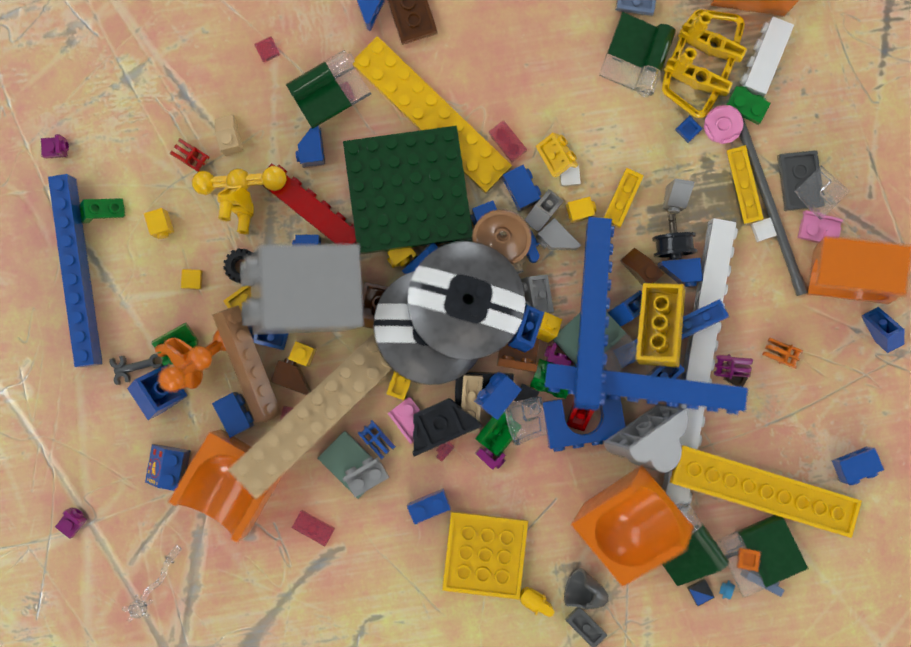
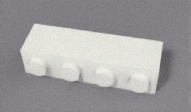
M774 16L768 22H764L760 33H763L761 39L756 41L753 50H756L754 56L749 58L746 67H749L748 71L743 74L739 83L742 87L747 88L750 93L763 97L767 94L794 27L793 24Z

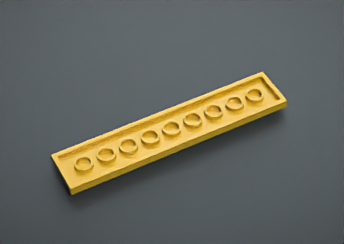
M378 36L351 62L419 130L457 126L463 171L485 194L502 178L503 174L512 168V165Z
M681 445V458L672 471L669 483L852 538L862 503L861 500Z

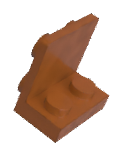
M536 338L534 347L525 353L508 346L507 343L499 350L497 366L536 372L540 339Z

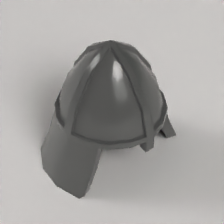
M580 568L575 570L567 581L564 591L565 606L583 609L601 608L608 603V593L597 580Z

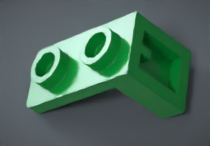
M122 198L83 199L79 204L81 223H90L93 219L125 217Z

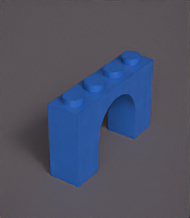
M605 394L604 404H600V422L593 431L586 434L574 433L568 427L561 399L541 402L548 448L553 449L554 452L563 451L566 446H573V449L582 448L585 443L601 445L603 440H607L626 427L620 396L619 400L607 399Z

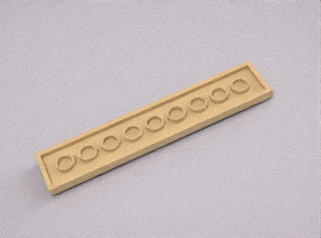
M374 334L228 469L256 500L392 370L380 354Z

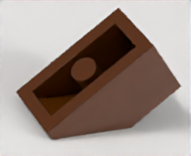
M633 248L620 260L642 286L643 283H655L664 274L649 257L636 248Z
M287 358L284 361L278 360L271 382L308 395L311 390L301 368L295 365L296 362Z

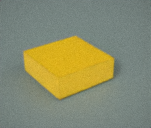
M182 269L181 288L202 290L203 271Z

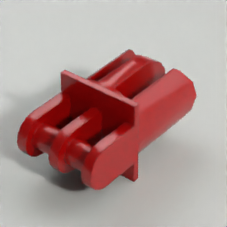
M179 138L178 142L191 151L188 152L176 144L174 148L187 156L186 159L172 150L170 155L195 171L200 172V168L202 165L205 166L204 162L210 157Z

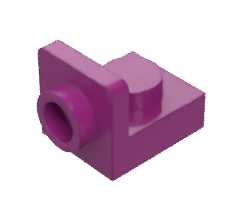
M55 134V137L41 138V156L43 158L67 157L69 143L65 137Z
M556 343L547 346L544 356L547 357L546 361L558 365H571L572 361L567 360L568 356L557 353L556 356L554 355Z
M480 447L475 452L492 470L495 467L497 469L500 468L506 461L504 459L506 455L503 452L495 460L492 458L494 454L488 448L483 450Z
M73 507L63 512L64 516L55 526L69 539L74 537L87 520L83 516L82 511Z

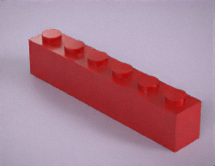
M280 165L277 166V167H280L281 169H283V171L285 172V174L288 172V171H286L282 166H280ZM286 175V183L280 190L273 191L267 189L336 245H357L354 224L352 223L351 226L345 222L346 218L341 213L337 212L335 214L330 210L332 207L326 201L322 200L320 202L315 198L317 195L309 188L307 190L302 188V183L294 176L291 179Z

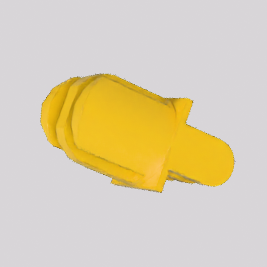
M529 587L521 590L520 601L522 605L533 611L536 616L538 612L547 617L554 615V609L546 601L544 593L541 594Z

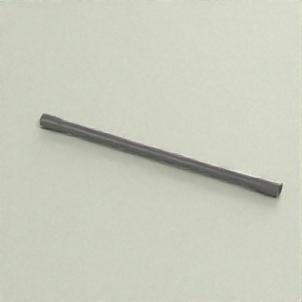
M743 118L744 124L740 138L743 146L746 145L751 169L769 218H771L776 231V238L790 273L796 296L808 293Z

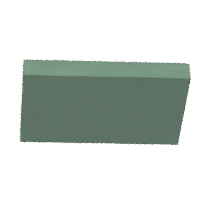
M344 431L317 459L352 493L347 482H344L342 479L346 476L345 471L354 466L358 469L363 466L362 462L371 456ZM364 493L358 495L356 498L359 499Z

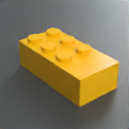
M643 283L636 360L639 365L679 367L685 289L682 284Z

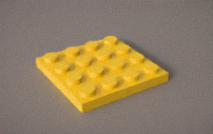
M451 511L442 591L520 600L528 520Z

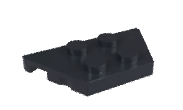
M450 397L413 414V456L415 457L482 427V424Z

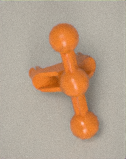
M217 330L214 333L213 342L206 347L196 346L192 348L177 338L167 339L164 344L157 345L155 352H161L157 355L159 357L168 355L174 365L168 366L159 374L160 386L170 392L187 387L190 389L197 388L202 382L203 370L209 368L212 363V356L219 351H226L219 331Z

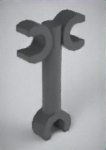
M157 354L151 355L147 360L125 365V356H119L120 363L118 365L115 358L109 360L110 365L114 368V383L116 385L121 384L120 378L122 376L125 378V382L131 381L130 375L127 372L151 366L153 368L163 366V364L155 363V359L159 357Z

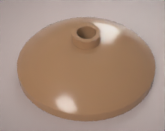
M494 210L486 213L478 220L473 230L472 239L475 243H480L497 250L511 264H515L522 260L529 251L531 231L526 221L518 214L508 210ZM505 231L507 235H501L500 232Z

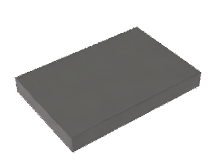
M818 151L779 154L778 163L784 211L824 207Z

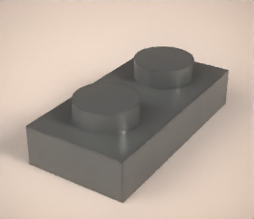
M576 607L565 619L591 647H597L607 636L606 632L580 607Z

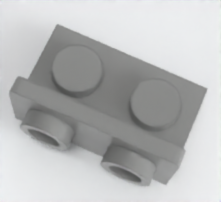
M548 274L521 279L525 293V306L529 305L542 312H554Z
M371 456L362 462L363 466L358 469L354 466L345 471L346 476L342 479L344 482H347L355 497L389 478L378 457L373 459Z

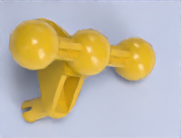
M277 166L267 167L263 173L248 174L247 171L239 168L231 170L227 176H214L210 172L200 171L193 176L192 187L198 194L202 195L211 194L215 188L225 187L224 190L218 193L217 197L220 203L218 219L221 221H231L232 211L238 217L237 232L247 235L249 234L250 219L254 216V205L250 192L247 189L253 185H264L267 189L276 191L285 185L287 179L283 169Z

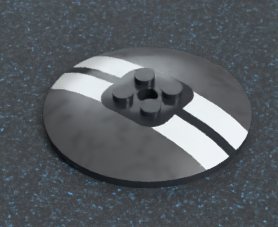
M456 242L436 249L419 264L409 284L407 303L411 322L418 335L428 346L445 356L470 360L497 352L513 338L523 319L525 293L518 272L510 261L497 250L475 242ZM465 294H470L473 297L471 305L463 302Z
M410 272L394 281L384 291L378 301L373 320V331L377 347L386 363L396 373L410 381L425 385H439L451 382L466 374L476 364L478 359L463 360L445 356L432 349L421 339L411 322L408 311V289L414 272ZM466 294L463 296V302L471 305L473 297L470 294Z

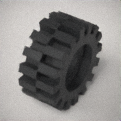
M244 248L230 251L231 254H227V260H224L225 266H223L224 270H226V276L240 284V273L236 271L235 265L238 260L245 259L246 256H251L253 253Z

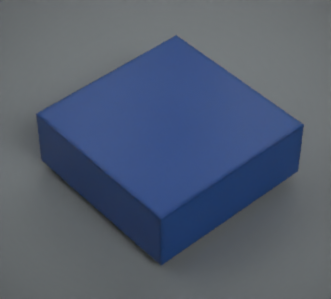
M688 116L675 131L689 143L703 128L691 116Z

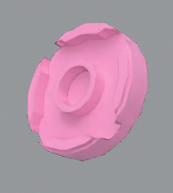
M720 105L713 108L705 118L704 129L706 135L710 140L720 144L734 141L739 137L743 128L742 114L731 105Z

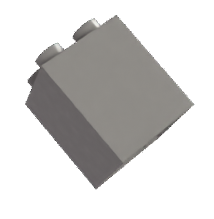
M259 245L251 256L245 257V262H241V286H251V298H247V302H242L243 326H252L253 335L340 332L363 326L359 245Z

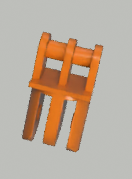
M769 337L768 342L776 346L766 345L765 349L780 355V357L765 351L762 355L778 361L779 364L796 369V362L800 360L798 357L800 353H803V350Z

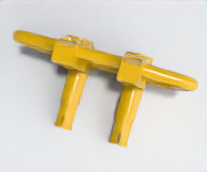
M698 9L693 12L681 27L678 34L679 40L673 55L667 60L663 70L665 74L663 76L662 92L693 117L703 118L707 116L719 95L726 97L729 94L733 83L728 81V77L734 63L741 62L747 50L746 47L740 45L745 27L744 19L734 13ZM719 19L736 22L737 28L733 41L719 33L706 30L711 22L710 20ZM710 42L716 43L717 47H713ZM685 43L704 52L708 56L726 59L727 63L721 77L708 71L706 68L692 65L697 52L694 48L690 47L681 54ZM671 76L694 90L711 93L702 110H697L670 89ZM696 76L702 77L703 82H699Z

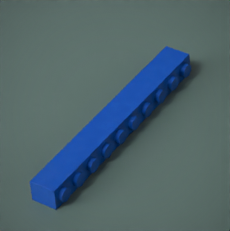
M68 174L48 177L74 367L102 365L84 229L79 209L80 200L77 179Z
M588 217L586 225L574 408L598 410L600 404H604L605 393L601 392V386L605 385L606 373H602V370L607 362L604 346L607 347L608 335H605V328L609 326V316H606V309L610 308V298L607 297V291L611 290V279H608V273L612 272V261H609V255L613 254L614 244L610 243V239L614 237L615 226H611L612 219Z
M547 363L544 387H548L550 392L559 393L560 389H566L568 394L575 395L576 367ZM602 370V373H606L605 385L601 386V392L607 395V399L619 400V396L627 397V401L631 402L647 399V404L659 405V401L667 402L666 406L671 407L687 404L686 408L699 410V406L707 407L706 411L719 412V409H727L726 413L739 415V411H746L748 388Z

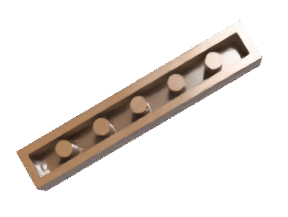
M237 305L212 314L255 423L266 422L281 415V410L248 326H243L240 306Z

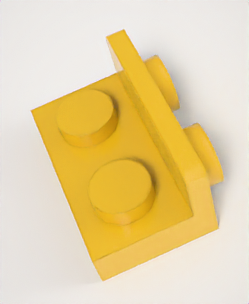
M551 133L537 144L536 148L551 175L557 178L568 168H576L578 164L576 162V155L567 146L568 141L563 135Z

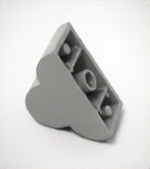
M664 404L656 405L604 441V446L611 454L628 458L635 465H643L646 468L660 472H669L677 466L681 458L682 447L679 439L687 429V411L685 408L671 407Z

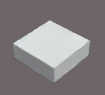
M579 165L576 168H568L560 175L561 187L581 184Z
M771 218L751 224L757 242L777 235Z

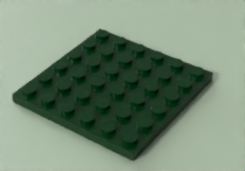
M457 126L343 141L356 243L359 245L360 255L473 238Z

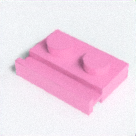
M807 210L803 212L804 215L797 238L819 243L824 236L839 238L843 219Z
M408 397L387 414L409 443L412 444L414 442L413 414L421 410L412 398Z

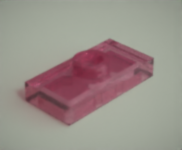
M303 510L300 511L291 527L323 546H326L335 530L334 527Z

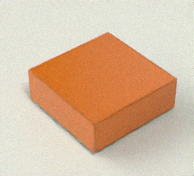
M739 548L736 568L758 572L760 551Z

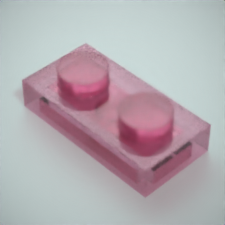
M504 120L488 133L511 162L527 151V148Z

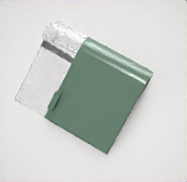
M606 312V316H609V326L605 328V335H608L607 347L604 346L607 362L606 366H603V370L619 372L636 357L637 344ZM580 313L560 329L558 336L553 339L576 366Z

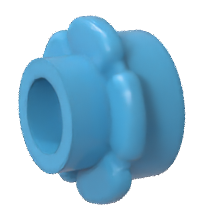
M729 580L727 583H722L719 593L722 594L723 599H731L735 585L730 583Z

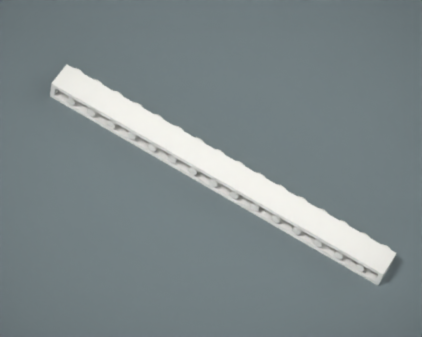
M715 218L708 221L701 261L703 281L697 284L693 312L719 299L723 303L724 295L728 291L726 280L731 273L730 258L733 257L735 250L732 247L733 240L736 239L738 233L736 222ZM721 322L688 337L683 365L685 371L682 373L681 380L712 383L710 374L715 367L713 356L714 352L718 349V341L716 339L717 333L721 330ZM679 404L680 408L686 409L688 415L687 429L679 439L680 443L697 450L702 443L700 432L701 428L705 425V416L703 414L704 409L707 407L699 406V410L686 408L687 404ZM673 470L665 472L662 489L688 519L687 507L692 501L691 489L669 483Z

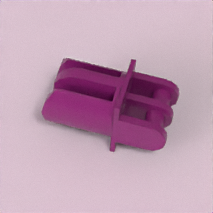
M730 354L728 356H716L718 362L715 363V376L729 377L730 379H732V376L750 378L751 373L749 372L752 369L750 366L753 364L752 358L731 357Z

